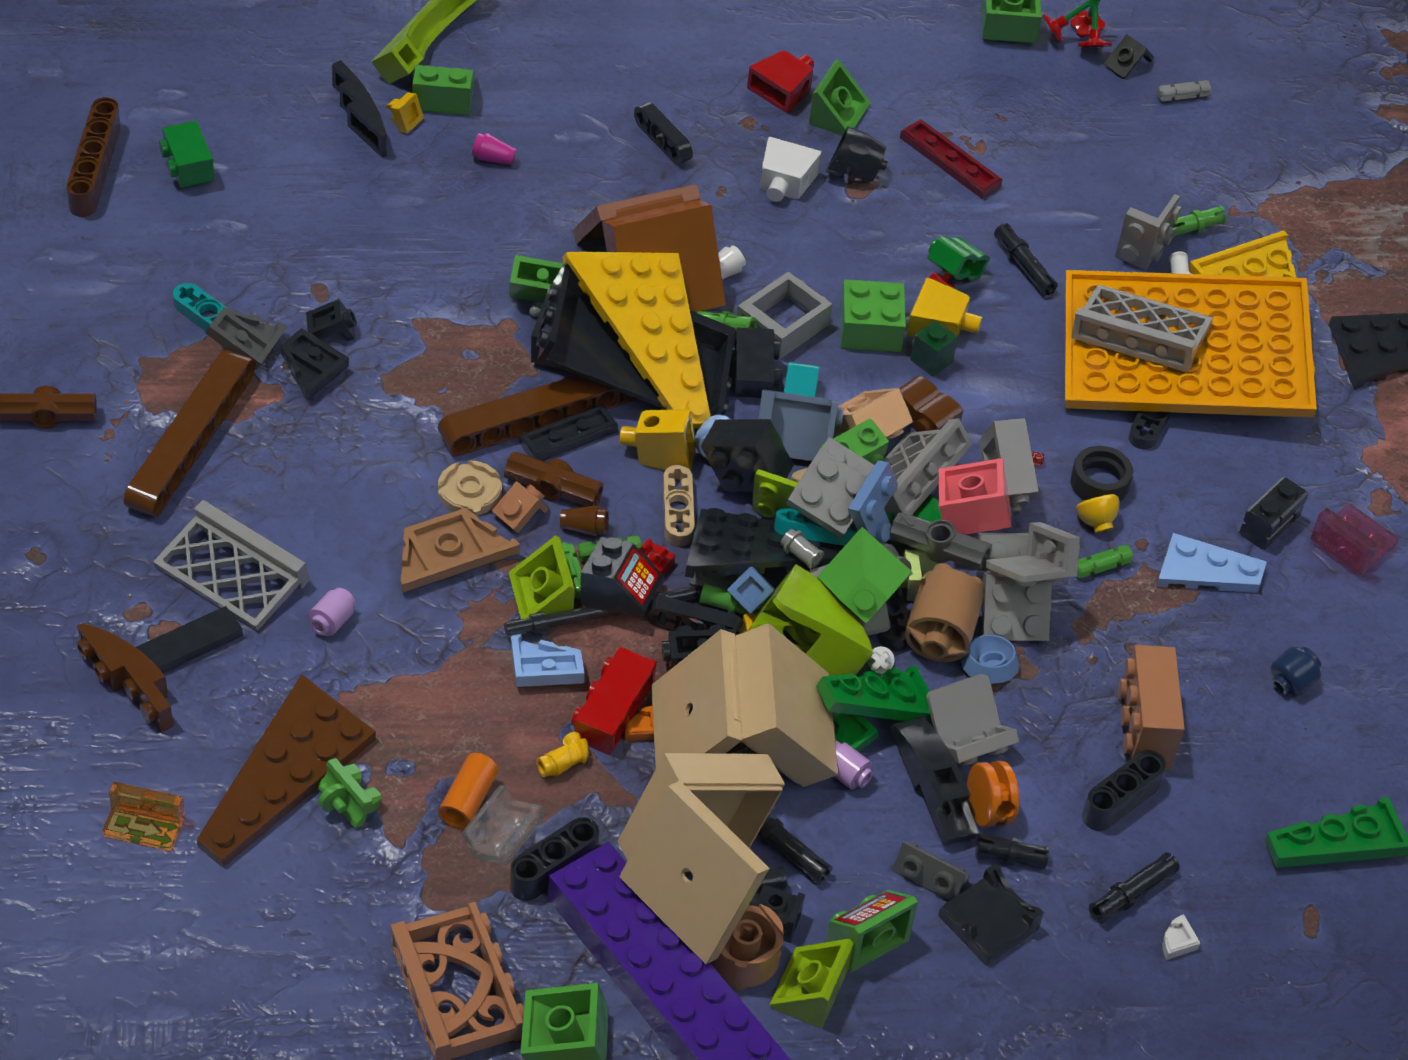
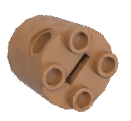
M940 563L935 565L934 570L928 571L921 578L904 634L907 644L919 655L937 662H953L962 659L969 651L983 603V581L978 577L969 576L962 571L955 570L948 564Z

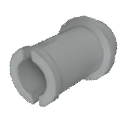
M793 529L789 530L781 540L784 552L786 554L792 553L805 563L808 568H815L822 560L824 552L803 537V532Z

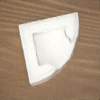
M1184 914L1171 922L1165 932L1162 943L1166 960L1196 951L1200 946V941Z

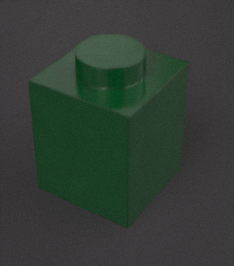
M935 320L915 334L910 360L933 377L953 363L958 336Z

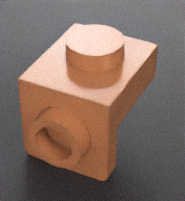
M516 481L493 508L492 512L519 533L538 509L546 513L549 508L541 502L545 496L530 484L525 488Z

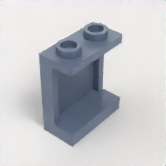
M763 389L758 419H771L790 458L813 461L821 445L827 441L828 437L833 439L835 426L841 427L844 408L838 407V400Z

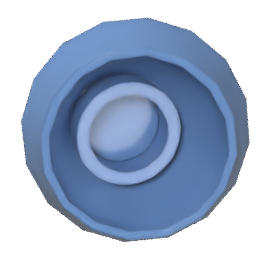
M982 635L975 638L970 644L968 653L961 660L963 670L970 677L984 674L989 677L991 684L1003 683L1012 679L1018 673L1020 667L1014 645L1009 640L997 635Z

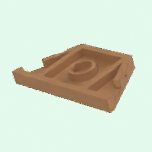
M466 508L404 528L401 591L404 593L518 554L520 544L514 538L510 541L497 534L496 527L488 522L479 520L477 515Z

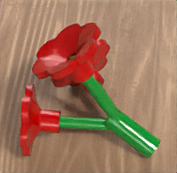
M1088 0L1068 15H1062L1056 20L1046 13L1043 15L1059 42L1064 41L1061 29L1068 25V21L1071 20L1070 25L1076 30V34L1079 37H1089L1087 41L1078 43V47H1112V43L1100 39V31L1105 27V22L1100 19L1098 14V5L1101 0Z

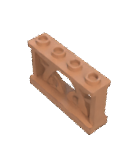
M476 902L468 903L467 907L408 924L405 921L390 924L391 947L433 1060H451L512 1040L515 1042L522 1040L524 1007L522 1003L516 1004L514 1000L515 987L513 979L509 972L504 973L500 965L503 963L501 949L497 942H491L489 937L491 927L488 916L485 912H479ZM465 928L472 933L473 939L469 943L461 942V933H459L453 939V946L445 944V938L450 931ZM438 935V943L415 942ZM479 950L481 958L474 953ZM434 959H439V967L436 971L427 972L423 969V966L428 963L434 966ZM447 961L461 965L480 977L473 995L466 1004L451 993L442 991L431 992L430 990L432 986L436 985L443 978L447 969ZM492 986L496 996H489ZM444 1003H449L459 1012L455 1014L454 1009L451 1007L448 1013H441L439 1007ZM492 1008L499 1009L505 1017L501 1024L492 1027H485L475 1019L478 1014L483 1020L494 1021V1017L488 1013ZM467 1025H469V1027L474 1031L466 1035L449 1039L450 1037L454 1036L456 1033L461 1031Z

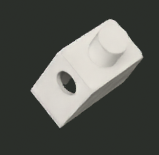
M769 137L762 165L760 188L767 191V197L775 202L781 201L784 196L799 199L819 173L822 151Z

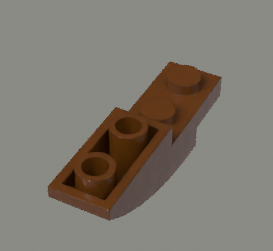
M86 623L78 625L79 640L76 641L77 649L84 660L90 659L93 663V670L101 683L107 682L113 692L124 688L127 696L131 700L136 699L140 704V711L144 719L149 724L153 722L161 733L172 728L171 705L166 700L168 698L166 676L144 653L115 634Z

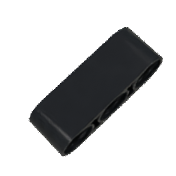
M1152 750L1142 751L1094 786L1088 793L1082 813L1084 824L1092 830L1104 831L1156 793L1166 768V761L1163 756Z
M587 817L576 818L518 855L512 861L510 869V891L512 895L522 901H531L548 891L549 875L598 848L600 832L597 823Z

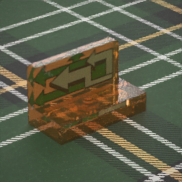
M113 782L109 791L111 811L102 830L103 836L171 851L185 819L183 796Z

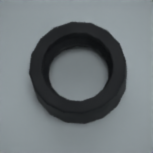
M1101 445L1088 447L1080 451L1075 458L1070 483L1073 491L1085 501L1104 495L1115 494L1119 497L1120 502L1129 492L1133 478V467L1130 460L1122 452L1112 447ZM1088 468H1104L1113 472L1119 478V481L1110 484L1098 483L1090 479L1084 471Z

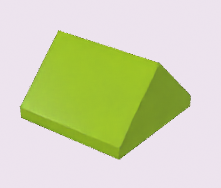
M555 535L508 572L521 619L529 618V614L544 612L547 615L573 610L575 588L560 537Z
M849 938L796 947L769 1005L773 1010L822 1029L847 974L854 943Z

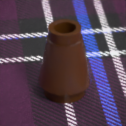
M600 505L571 508L568 510L562 509L560 513V528L594 537H599L600 534L606 535L609 528V511L607 508H601Z

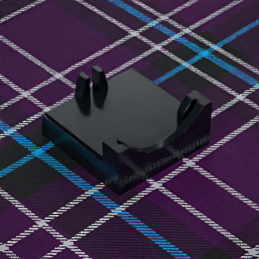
M995 863L985 870L983 879L941 906L938 916L987 966L1038 931L1044 912L1039 907L1032 906L1022 900L1009 886L1001 868Z

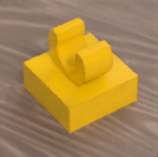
M407 92L400 99H393L386 105L387 109H391L393 117L390 118L391 121L396 123L397 129L401 133H409L424 119L416 93Z

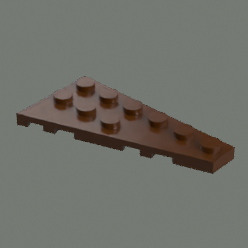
M301 674L197 838V847L223 868L319 787L320 781L327 773L326 764L328 760L336 758L342 766H345L376 740V731Z

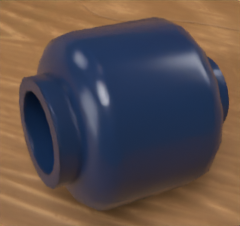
M1290 647L1271 665V673L1274 677L1271 680L1272 684L1282 694L1288 692L1294 696H1301L1321 677V662L1317 655L1307 647Z

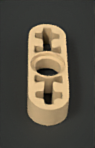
M673 465L664 471L663 476L664 536L668 543L678 547L690 544L694 537L693 478L691 471L685 466ZM674 479L680 480L681 489H675ZM680 501L685 503L687 507L677 510L672 508L670 504ZM676 522H682V532H677Z

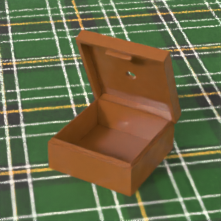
M697 184L596 206L572 230L576 244L605 238L607 252L679 253L689 309L693 312H699L726 305L712 206L700 200Z

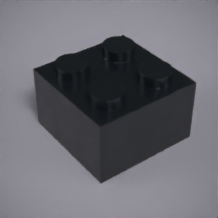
M715 419L700 446L724 492H753L754 477L758 469L787 479L794 466L771 419Z

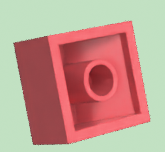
M1003 458L939 468V509L942 520L952 523L955 531L969 535L984 531H999L1003 528L1011 527V507Z

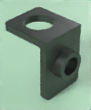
M1126 34L1104 64L1125 79L1143 56L1151 61L1155 57L1145 46Z

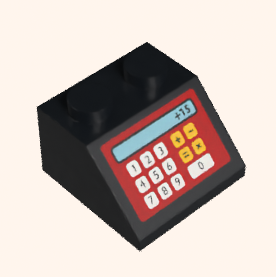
M601 537L581 571V606L645 618L653 599L664 582V575L634 543L621 541L618 538Z

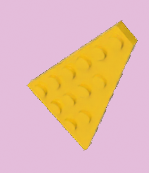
M1284 230L1192 260L1189 264V272L1191 274L1296 277L1295 268L1291 262L1292 253L1291 250H1288L1287 245L1288 234ZM1313 361L1314 375H1315L1316 369H1315V365H1314V361Z
M566 252L562 257L564 265L569 264L580 280L578 285L582 291L590 297L591 304L603 321H608L619 337L617 341L629 353L630 360L644 380L648 378L659 394L657 399L667 410H691L693 429L700 428L704 421L711 416L679 253Z

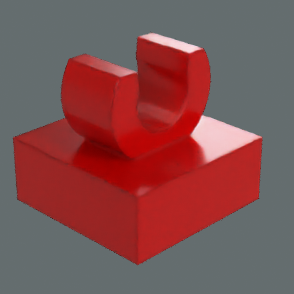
M649 538L640 548V551L663 575L675 563L676 554L668 551L665 546L661 547L653 543Z

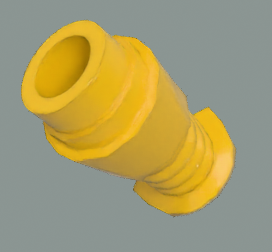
M578 732L567 734L563 739L564 746L537 758L536 763L542 777H557L578 762L585 764L589 756L587 740L585 738L581 739V735Z

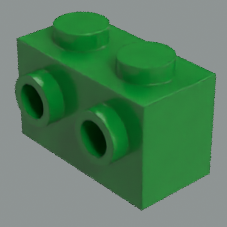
M192 121L163 127V140L159 141L160 152L163 158H168L167 168L169 175L176 178L179 187L183 188L215 181L213 158L198 122Z

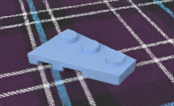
M1173 533L1156 587L1168 588V584H1184L1185 589H1197L1198 585L1215 586L1218 591L1257 593L1267 562Z

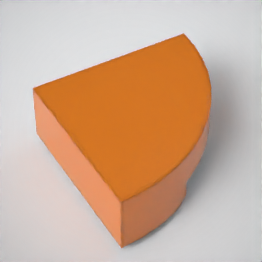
M653 705L642 708L640 713L628 721L625 729V742L654 740Z

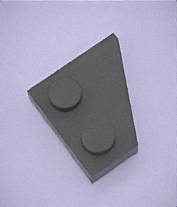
M223 307L205 334L229 351L253 358L256 362L255 370H257L287 326L279 322L276 326L261 323V317L250 314L243 315L236 310Z

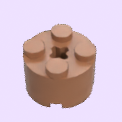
M759 904V907L748 905L719 957L710 962L732 989L744 990L747 987L761 985L768 981L778 970L784 934L780 918L767 906Z

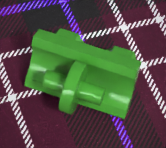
M336 758L328 760L326 764L327 773L320 781L318 787L322 793L318 799L319 806L326 812L336 809L346 817L354 828L363 826L367 815L378 809L382 795L375 787L362 789L360 786L362 780L361 771L355 764L342 766Z

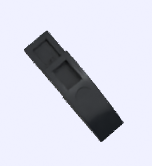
M924 718L893 724L891 729L914 788L921 787L942 844L948 845L974 839L979 832L967 804L971 794L953 756L939 734Z

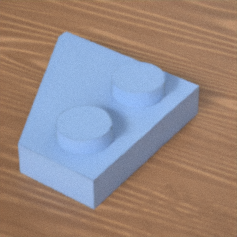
M521 634L510 635L516 687L584 683L581 650L567 646H557L553 642L540 640L539 645L522 641Z

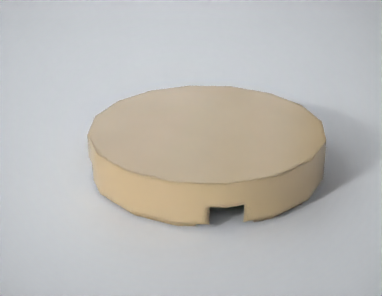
M467 461V464L459 465L458 462L451 464L441 473L438 479V497L443 506L451 512L466 508L478 516L491 511L498 504L502 497V482L498 472L488 464L478 461Z

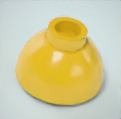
M1115 494L1092 498L1078 503L1075 510L1085 524L1094 528L1095 533L1104 532L1114 528L1112 522L1119 512V497Z

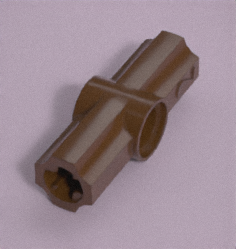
M47 385L36 388L33 393H0V421H31L37 427L48 429L57 426L59 421L96 420V393H61L57 388Z
M512 452L504 469L505 478L527 486L531 484L545 496L543 499L547 501H557L561 497L586 507L599 504L604 490L603 482L573 472L571 466L561 459H551L547 463L519 452Z

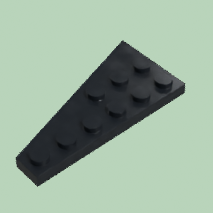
M1408 313L1331 316L1329 327L1354 390L1363 387L1365 382L1373 379L1375 382L1384 380L1388 374L1394 372L1405 373L1408 371Z

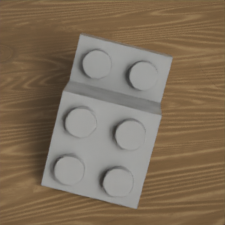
M828 437L786 504L842 539L853 521L848 507L875 465Z
M978 533L979 540L992 544L989 560L1028 554L1029 533ZM986 567L981 571L976 570V577L980 578L984 583L981 636L997 635L1011 641H1049L1052 583L1041 580L1036 581L1034 586L1017 585L1016 580L1012 578L998 577L995 571Z

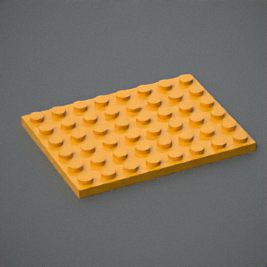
M1066 270L1065 408L1315 418L1317 408L1307 278ZM1099 284L1213 317V322L1193 358L1191 369L1189 372H1185L1073 339L1072 334L1077 310L1079 307L1083 308ZM1100 297L1103 303L1113 301L1108 298ZM1136 306L1129 307L1131 311L1142 309ZM1120 309L1110 311L1112 315L1123 313ZM1163 314L1158 315L1161 320L1171 318ZM1149 317L1139 319L1141 323L1151 322ZM1195 323L1187 324L1190 328L1202 326ZM1178 326L1168 327L1171 332L1181 330Z

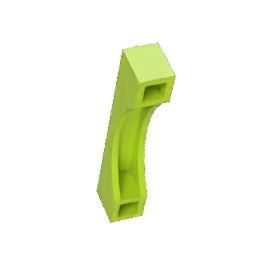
M429 0L371 61L388 84L409 75L416 65L424 59L426 50L435 38L477 0Z

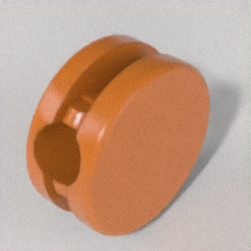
M994 761L990 764L987 762L974 764L970 769L967 780V787L971 794L968 799V805L973 819L983 828L994 827L995 825H1011L1015 821L1019 810V788L1013 769L1005 761Z

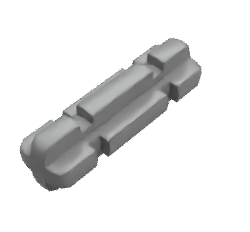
M1207 80L1197 81V84L1194 81L1172 84V87H1170V84L1160 85L1157 97L1161 102L1172 101V98L1174 100L1196 98V95L1199 98L1208 97L1211 92V85Z

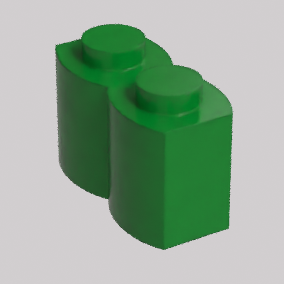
M948 236L936 238L931 243L928 250L929 255L927 256L929 261L955 279L962 280L967 278L971 281L981 277L991 260L988 255L963 238L955 237L951 239Z

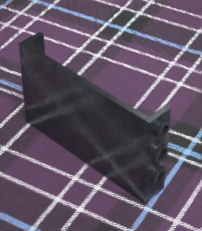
M563 264L546 295V301L550 303L545 308L541 323L545 324V327L540 331L536 343L540 347L538 360L667 410L657 399L659 394L648 378L644 380L630 360L629 353L617 341L619 337L608 321H603L591 304L590 297L582 291L578 285L580 280L569 264ZM690 310L710 416L725 415L729 401L725 398L732 383L729 372L735 361V355H732L736 328Z

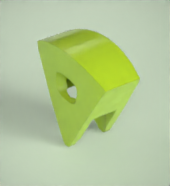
M795 564L772 593L749 630L769 623L782 635H784L783 630L787 631L798 643L794 645L825 669L829 676L849 673L856 675L873 654L870 640L853 611L841 602L820 579Z

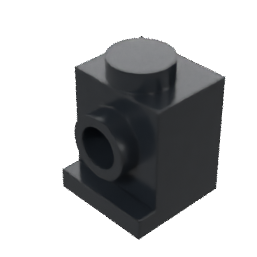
M763 885L761 893H755L749 905L759 907V904H762L774 911L783 925V940L791 943L802 915L805 894L799 892L796 896Z

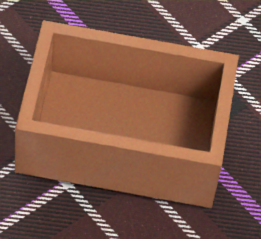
M1135 645L1131 658H1126L1125 678H1120L1118 683V697L1124 700V706L1121 708V725L1126 726L1127 730L1123 739V751L1125 754H1129V760L1142 751H1156L1166 761L1165 770H1171L1185 730L1175 647Z

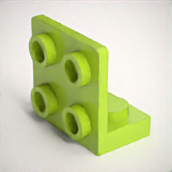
M758 469L754 477L752 510L762 516L775 518L778 510L793 509L786 502L798 482Z

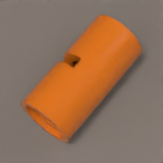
M470 753L466 757L438 809V816L445 824L461 830L469 828L499 772L497 764L490 757L481 753Z

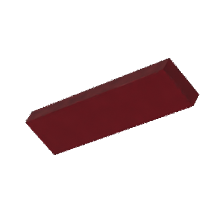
M922 119L901 130L900 139L981 199L1002 186V178Z

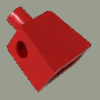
M787 51L777 52L749 67L747 89L788 114L811 89L814 61L806 54L796 58Z

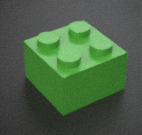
M981 0L982 39L1020 43L1037 42L1042 18L1040 0Z
M844 279L840 301L841 348L901 352L906 328L904 283Z

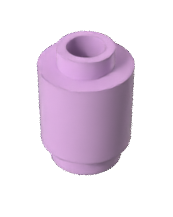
M343 588L328 591L308 612V620L312 630L319 635L333 636L354 613L356 601L353 595Z
M835 741L838 775L834 776V778L850 790H854L857 787H865L873 776V771L871 770L872 762L847 743L841 744Z

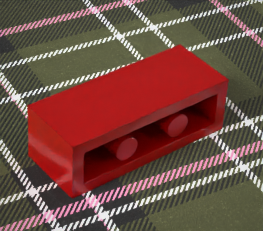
M623 647L618 648L613 658L608 657L602 667L600 680L592 682L587 692V701L583 707L579 705L576 708L571 720V725L575 726L574 732H578L581 735V739L585 738L589 747L610 756L612 755L625 733L626 724L635 716L649 693L652 684L655 682L657 661Z

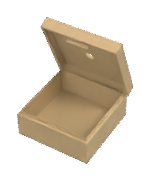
M769 623L736 636L734 633L720 629L652 684L656 768L664 753L725 754L742 742L757 754H768L776 769L803 787L837 776L838 767L833 712H828L816 687L821 678L829 676V673ZM693 705L692 712H691V714L689 715V710H690L691 706Z
M664 753L618 839V843L627 859V863L619 877L705 964L719 957L770 869L749 849L785 785L768 754ZM685 872H692V881L687 879Z

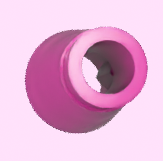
M478 133L471 155L478 157V161L512 165L516 148L488 133L485 135Z

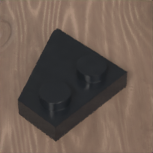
M302 328L281 344V355L302 393L308 400L349 367V357Z

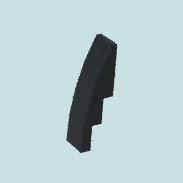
M342 60L333 63L332 86L340 93V107L347 112L348 127L380 157L387 156V134L380 112L370 93Z

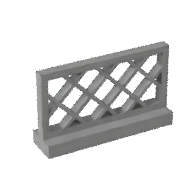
M1098 284L1083 308L1079 307L1075 314L1072 338L1189 372L1192 367L1193 358L1212 325L1213 317ZM1100 297L1108 298L1113 301L1103 303ZM1136 306L1142 309L1131 311L1129 307ZM1120 309L1123 312L1112 315L1110 311ZM1163 314L1171 318L1161 320L1158 315ZM1149 317L1151 320V322L1141 323L1139 321V319ZM1195 323L1202 326L1190 328L1187 324ZM1178 326L1181 330L1171 332L1168 327Z
M959 418L949 419L941 430L907 433L886 456L884 462H889L898 486L896 492L890 497L884 507L885 513L892 512L894 517L902 512L912 515L939 484V468L954 466L973 445Z
M202 500L194 508L196 516L153 561L154 566L217 607L227 606L236 619L258 631L297 587L303 589L310 581L306 563L205 500ZM198 528L208 533L209 541L190 544V537ZM229 546L234 550V557L215 559L216 548ZM210 550L211 561L192 564L191 552ZM186 553L187 565L172 567L167 563L173 555ZM254 562L259 565L260 573L241 576V564ZM235 565L236 577L217 579L216 568ZM212 569L213 581L198 583L194 580L193 572ZM280 578L286 582L281 590L267 592L266 580ZM261 581L262 593L243 596L242 584ZM238 586L239 597L223 599L219 596L218 588ZM263 601L264 609L256 618L245 613L244 604Z

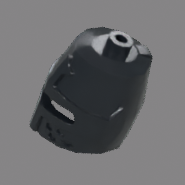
M847 126L826 172L839 177L845 172L848 174L847 180L870 183V181L875 179L880 170L885 171L888 163V160L884 159L886 146L869 134Z

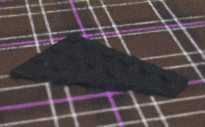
M719 508L701 509L686 564L685 577L694 578L695 572L711 571L716 576L743 575L751 566L759 574H764L765 568L780 567L785 572H790L795 564L807 571H810V568L792 553L786 554L781 545L784 535L774 530L775 519L767 520L757 518V516L749 513L737 515L726 513ZM808 540L824 552L822 560L815 568L829 564L844 547L843 545ZM888 540L887 542H885V544L887 543L892 545L893 540Z

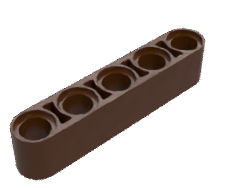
M102 97L92 103L67 181L69 210L78 217L89 216L97 209L120 133L119 108L117 101L113 98Z

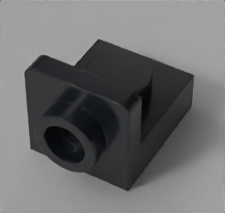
M339 299L306 312L308 332L318 339H323L340 331L344 333L349 341L355 339L354 327L357 326L356 316L350 308L346 309Z

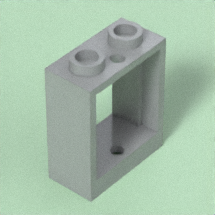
M787 272L739 304L737 316L755 317L757 321L751 323H758L757 328L774 329V341L780 342V360L829 326L832 303L807 286L802 280ZM785 297L807 313L787 328H783L763 313Z
M1025 418L994 421L979 440L982 461L1003 458L1011 516L1020 514L1039 492Z

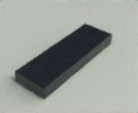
M601 404L520 435L519 443L528 456L544 461L618 432V424L605 406Z
M224 606L136 646V648L144 653L164 673L243 636V630L227 606Z

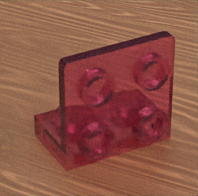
M1347 504L1337 514L1328 508L1324 509L1319 514L1310 537L1312 541L1359 575H1363L1393 549L1399 541L1397 536L1352 504Z

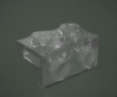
M499 785L464 829L462 836L474 859L507 866L546 815L541 805L513 800L508 788Z

